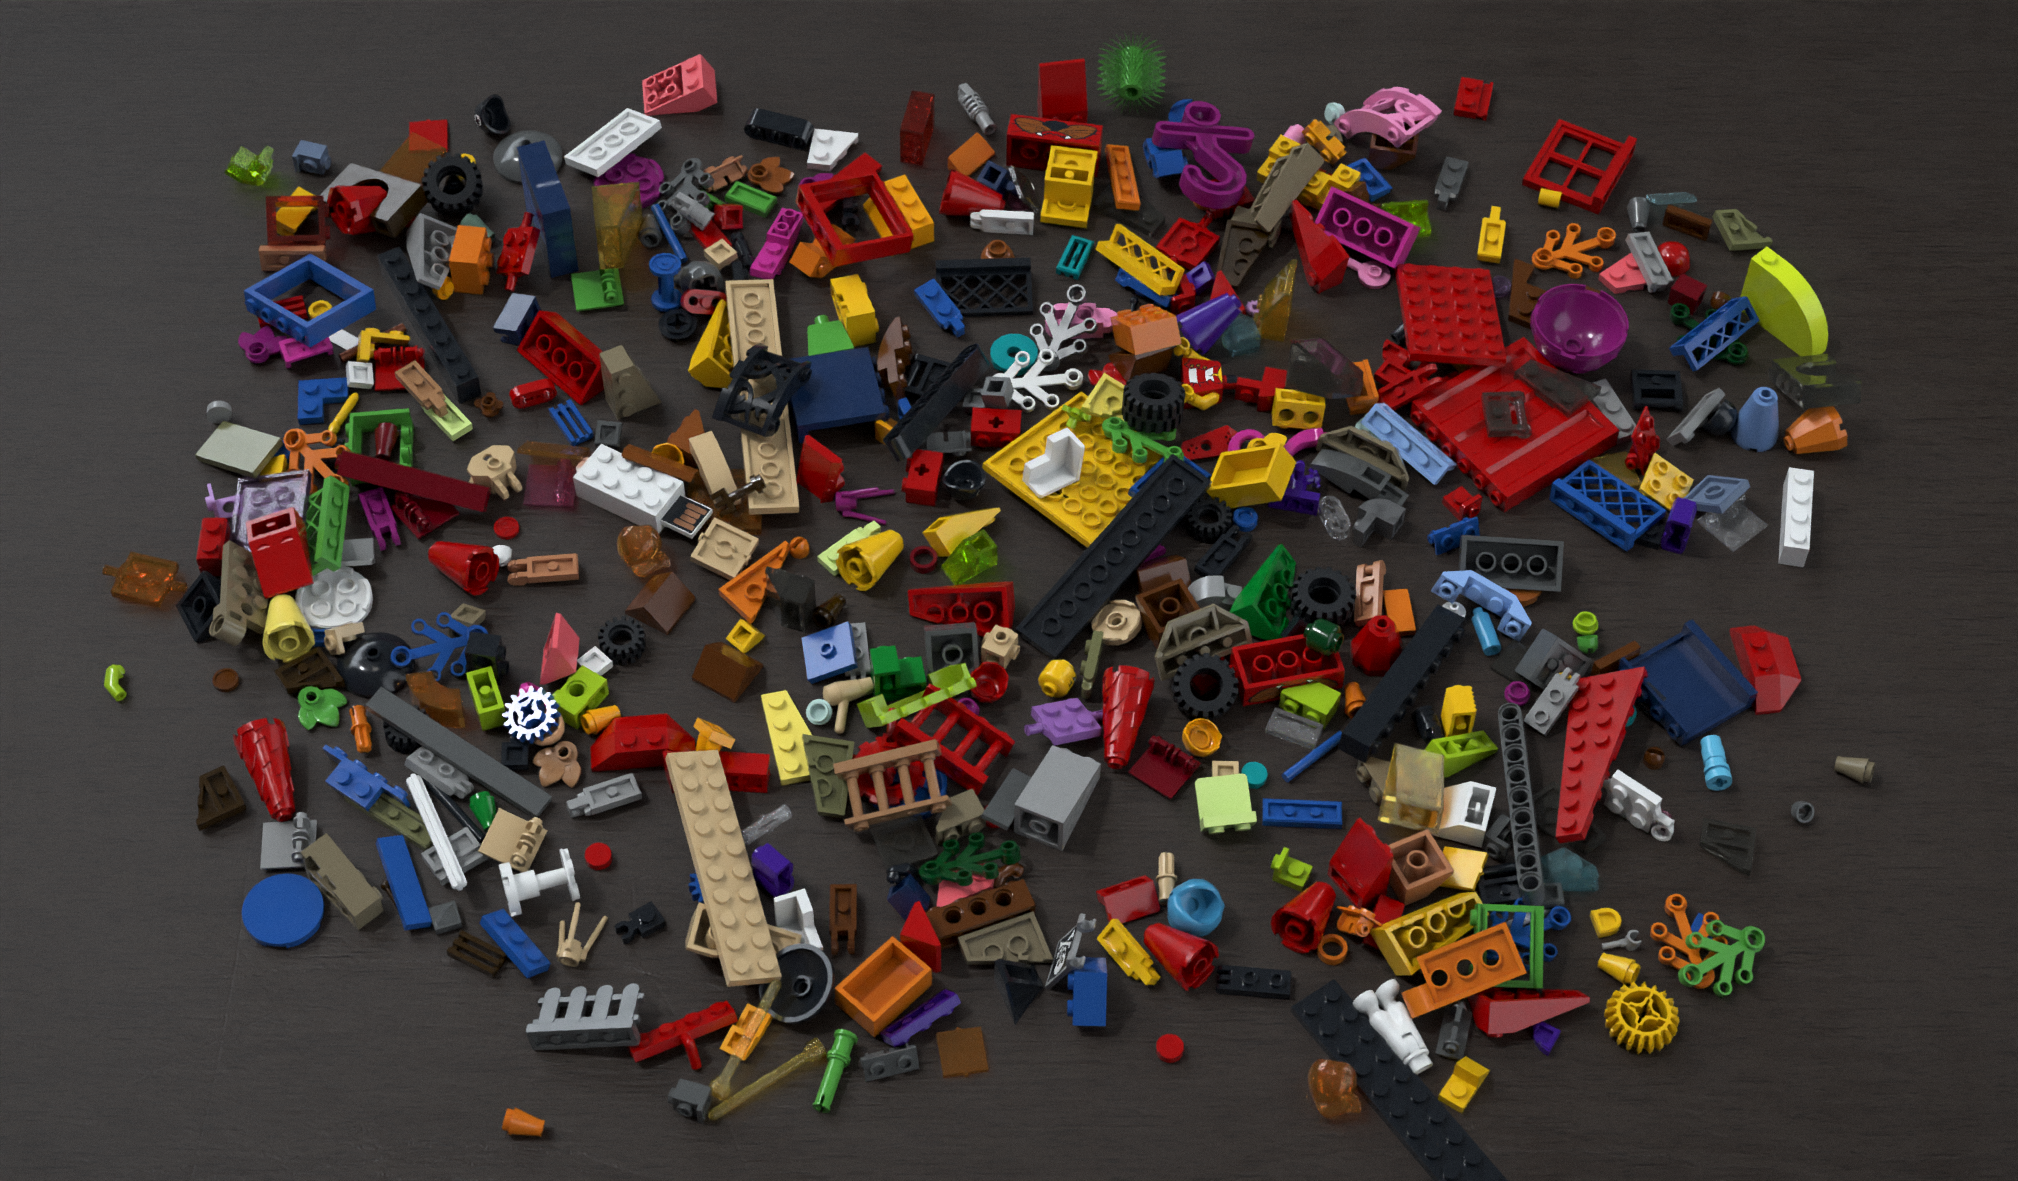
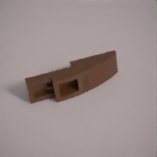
M900 316L892 321L884 334L877 361L878 372L885 388L891 387L896 401L906 398L904 388L908 387L903 372H906L905 366L911 364L910 354H913L911 342L908 340L911 338L909 327L907 324L903 325Z

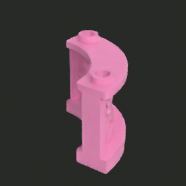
M1383 88L1368 97L1363 102L1364 107L1344 113L1334 122V125L1347 139L1360 132H1371L1384 137L1398 148L1414 135L1431 126L1442 111L1423 95L1418 94L1416 96L1410 93L1407 88ZM1404 122L1411 127L1407 131L1405 130Z

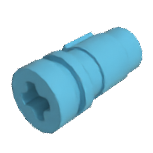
M1717 735L1705 736L1701 739L1700 744L1707 788L1714 791L1724 790L1731 786L1733 780L1729 764L1726 763L1727 760L1721 738Z

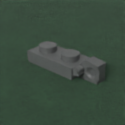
M1446 156L1434 191V196L1439 197L1436 209L1445 211L1449 200H1457L1469 162Z

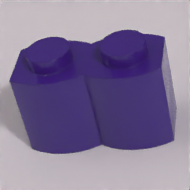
M1680 497L1674 500L1661 540L1663 550L1677 554L1683 553L1697 512L1696 502Z
M769 843L756 848L751 856L755 882L774 898L790 892L794 886V877L792 876L793 863Z

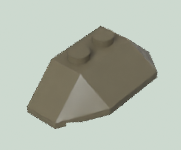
M1348 426L1320 435L1316 446L1317 451L1320 452L1321 449L1333 450L1364 460L1390 474L1389 482L1405 492L1409 476L1398 448L1394 447L1390 442L1380 440L1372 436L1368 431L1360 430L1354 426Z
M1215 604L1168 621L1155 654L1160 680L1164 681L1174 677L1179 666L1187 658L1191 659L1193 655L1198 654L1202 656L1203 653H1209V656L1214 657L1216 654L1221 658L1231 654L1232 647L1252 644L1248 622Z

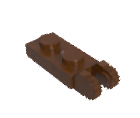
M830 884L829 934L831 936V954H838V936H848V954H855L857 884Z

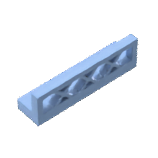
M1375 403L1361 421L1379 439L1388 441L1398 448L1401 457L1434 485L1438 484L1447 471L1454 470L1457 466V463L1385 403Z

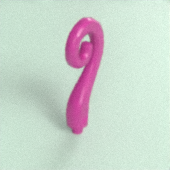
M1322 428L1303 430L1295 434L1284 445V448L1292 457L1302 449L1316 448L1320 435L1324 434ZM1253 429L1242 430L1231 438L1228 452L1241 450V445L1244 441L1265 438V436Z

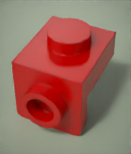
M1184 274L1176 290V293L1179 295L1171 298L1170 311L1174 315L1185 312L1195 306V286L1192 282H1189L1186 274Z

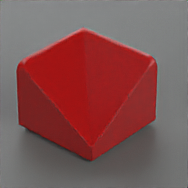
M714 205V223L719 229H743V205Z

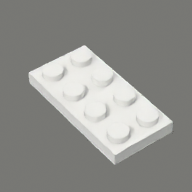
M627 108L564 156L565 162L569 166L599 177L662 128L660 120Z

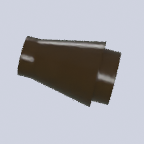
M835 593L831 598L814 608L813 622L822 629L832 627L843 606L846 604L845 598Z

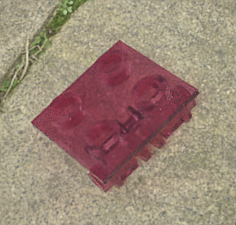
M561 457L557 465L529 464L523 505L573 507L575 497L573 477L577 473L576 466H572L568 457Z

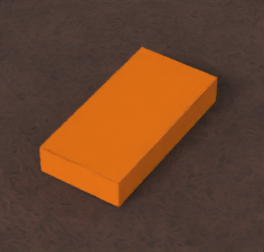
M1408 589L1383 590L1385 614L1395 622L1400 636L1415 635L1416 627Z

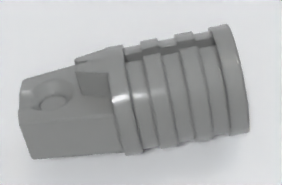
M681 192L675 196L671 203V206L685 219H688L689 222L699 227L702 231L715 215L702 204H699L698 201Z

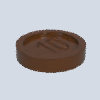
M223 668L213 675L212 682L216 690L230 692L238 686L239 677L235 670Z

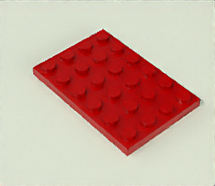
M1410 263L1397 266L1395 275L1409 361L1505 367L1507 359L1490 270L1413 265Z

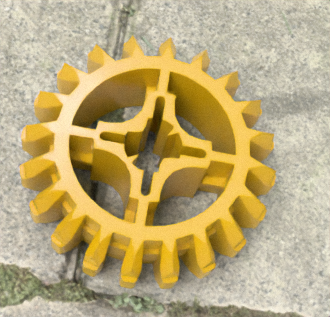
M1633 982L1630 988L1623 985L1620 991L1615 990L1612 997L1607 1001L1604 1018L1606 1019L1605 1028L1610 1029V1037H1618L1617 1045L1626 1043L1627 1051L1635 1047L1638 1054L1645 1048L1650 1054L1654 1048L1660 1051L1663 1049L1664 1044L1668 1045L1671 1043L1672 1037L1677 1033V1026L1680 1020L1677 1016L1678 1007L1673 1006V998L1666 999V990L1659 993L1657 992L1656 985L1652 988H1647L1646 982H1644L1641 987H1638ZM1643 1012H1645L1644 1018H1642L1641 1022L1638 1023L1639 1018L1642 1016Z

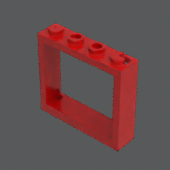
M876 171L798 186L795 202L832 267L910 252L912 242L914 241L912 228H909L903 213L897 208L893 196L888 193L884 181H881ZM869 194L893 236L843 245L819 203Z

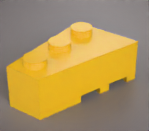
M858 274L830 279L831 297L838 319L842 322L853 346L875 343L876 332H879L877 318H875V311L871 300L867 295L865 282H861Z

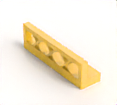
M1121 224L1115 225L1109 241H1098L1095 249L1158 295H1175L1185 271L1184 268ZM1121 233L1125 237V246L1117 243ZM1133 246H1140L1142 257H1136ZM1154 256L1157 258L1159 268H1152L1150 257ZM1168 268L1175 271L1172 281L1167 277L1166 269Z

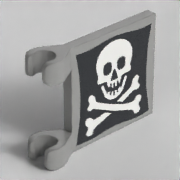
M1081 913L1077 925L1058 941L1045 988L1050 990L1071 970L1083 968L1086 957L1077 958L1076 953L1082 933L1092 932L1097 921L1093 918L1092 921L1086 920V915Z

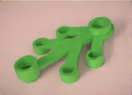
M1110 417L1102 423V430L1105 436L1113 440L1112 450L1114 452H1126L1127 440L1122 438V436L1130 439L1133 451L1132 460L1136 463L1147 461V450L1142 448V446L1163 455L1164 462L1171 454L1184 461V453L1180 447L1171 446L1168 448L1153 441L1174 440L1176 438V428L1171 429L1169 432L1163 431L1156 434L1154 432L1145 433V431L1135 432L1133 431L1135 427H1130L1128 422H1124L1118 417Z
M1713 920L1706 926V932L1710 937L1716 938L1723 935L1737 942L1727 945L1703 937L1699 932H1692L1687 935L1685 943L1688 948L1695 950L1700 947L1717 954L1698 965L1690 963L1683 966L1678 972V978L1684 986L1693 987L1702 981L1703 974L1722 964L1720 980L1714 984L1713 991L1718 997H1725L1732 992L1731 980L1736 955L1743 951L1741 969L1734 973V979L1739 985L1748 984L1753 979L1752 966L1754 955L1763 948L1765 936L1759 928L1753 926L1739 930L1724 925L1720 920ZM1713 924L1718 927V933L1713 930ZM1692 936L1697 939V945L1692 942ZM1748 936L1752 938L1753 944L1749 942ZM1686 972L1691 976L1690 981L1686 978ZM1741 972L1746 975V980L1741 978ZM1720 984L1725 986V993L1721 991Z

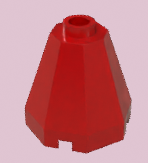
M335 186L330 188L327 203L328 207L333 206L334 212L330 213L333 222L342 234L360 232L372 222L369 215L386 198L388 193L381 186Z
M1386 615L1374 616L1353 638L1350 646L1352 664L1357 668L1360 666L1363 669V673L1367 676H1385L1403 651L1402 639L1395 622Z

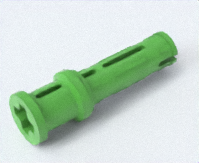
M835 1030L833 1047L826 1055L828 1065L812 1106L819 1112L821 1107H823L822 1112L829 1113L843 1069L850 1064L852 1047L857 1044L858 1037L847 1030Z

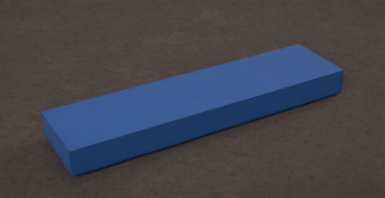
M403 835L377 838L376 847L404 930L430 927L432 919Z

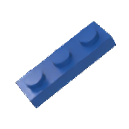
M504 909L482 916L479 924L526 978L548 971L551 962Z

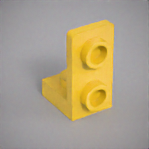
M366 328L358 336L356 362L368 363L369 358H373L375 346L371 342L406 346L410 341V336L404 335V332L401 331L381 333L379 329Z

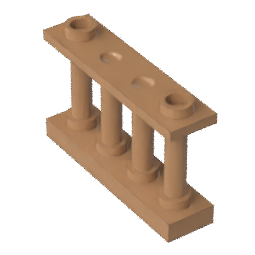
M934 739L834 763L836 776L840 780L843 779L847 782L853 812L852 818L844 819L845 825L850 830L853 829L855 832L869 829V825L927 811L940 813L945 811L946 807L952 806V800L949 796H941L934 765L936 757L942 755L940 744L937 740ZM916 761L924 764L931 798L915 802L908 769L910 763ZM891 767L898 769L905 805L889 808L883 778L884 769ZM869 773L873 778L879 811L864 815L857 779L859 775Z

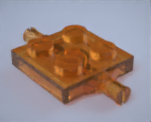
M130 552L126 561L119 568L105 564L102 570L103 575L116 577V581L111 589V594L114 598L160 608L169 591L185 593V590H187V583L174 581L179 570L178 562Z

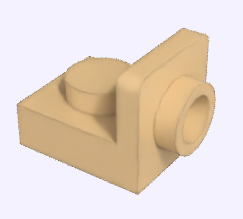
M363 622L350 623L324 630L325 646L330 655L345 653L343 642L357 639L356 634L365 632Z

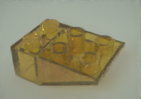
M1395 743L1377 821L1418 831L1428 829L1431 834L1438 835L1444 810V755Z

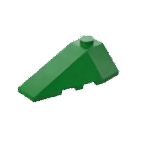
M1279 544L1236 597L1229 611L1248 622L1252 636L1267 641L1283 638L1281 634L1289 622V619L1285 616L1286 608H1289L1291 600L1288 598L1289 588L1293 586L1296 562L1283 544Z

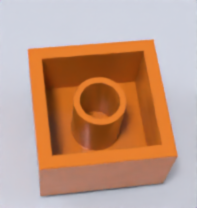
M458 225L449 258L454 292L482 295L484 286L489 284L490 274L488 270L489 267H493L494 254L490 253L492 241L487 235L486 227Z

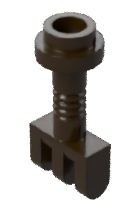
M760 474L757 476L751 475V482L736 489V491L728 494L726 489L722 488L709 496L711 500L721 496L722 500L714 504L716 509L726 505L727 509L719 513L721 518L737 510L734 502L746 496V494L748 495L755 490L758 494L764 492L763 489L767 486Z

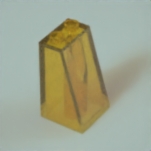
M639 182L592 186L600 270L625 267L643 223Z

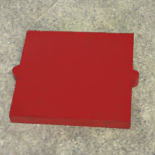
M427 119L426 121L409 122L410 155H431V153L448 152L447 120L431 121Z

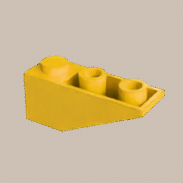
M988 508L940 517L922 533L936 551L938 557H953L961 552V547L966 542H970L978 536V531L982 527H986L994 522V517L1001 510L1000 508Z

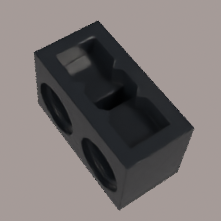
M470 632L465 649L468 672L491 666L497 685L501 686L503 676H507L509 671V661L505 659L506 646H503L501 636Z

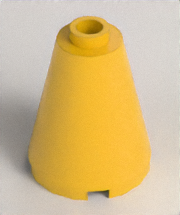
M887 530L842 546L837 551L839 558L836 559L839 573L849 585L854 583L858 586L857 590L867 591L876 584L904 548L903 538L899 533Z

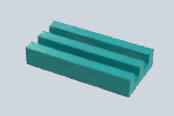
M1072 235L1056 267V274L1060 275L1062 272L1065 273V277L1073 275V279L1078 280L1094 248V241ZM1077 242L1079 243V245L1068 267H1066L1065 264L1073 250L1075 243ZM1084 245H1087L1076 269H1073L1084 248Z

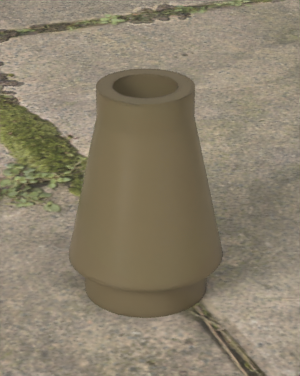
M1838 756L1834 771L1840 772L1862 784L1864 781L1870 783L1875 770V762H1871L1869 758Z

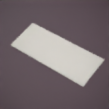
M342 329L329 336L331 342L346 350L358 345V338Z

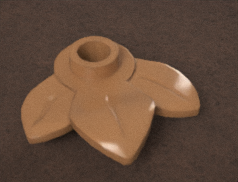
M569 741L559 742L554 748L540 750L532 761L534 765L541 767L539 778L543 787L550 786L562 779L566 785L573 788L581 775V767L576 761L578 750ZM563 750H568L567 756H560Z

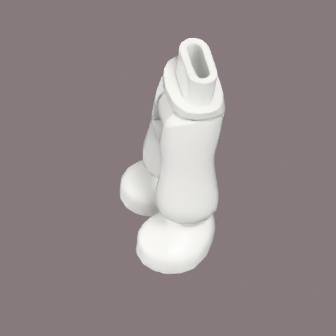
M1391 979L1383 983L1375 993L1373 990H1368L1360 994L1353 1001V1006L1358 1012L1364 1013L1369 1017L1371 1026L1387 1041L1405 1065L1408 1064L1416 1074L1430 1068L1433 1063L1428 1057L1429 1050L1426 1048L1404 1003L1395 1001L1400 989L1398 982L1395 979Z

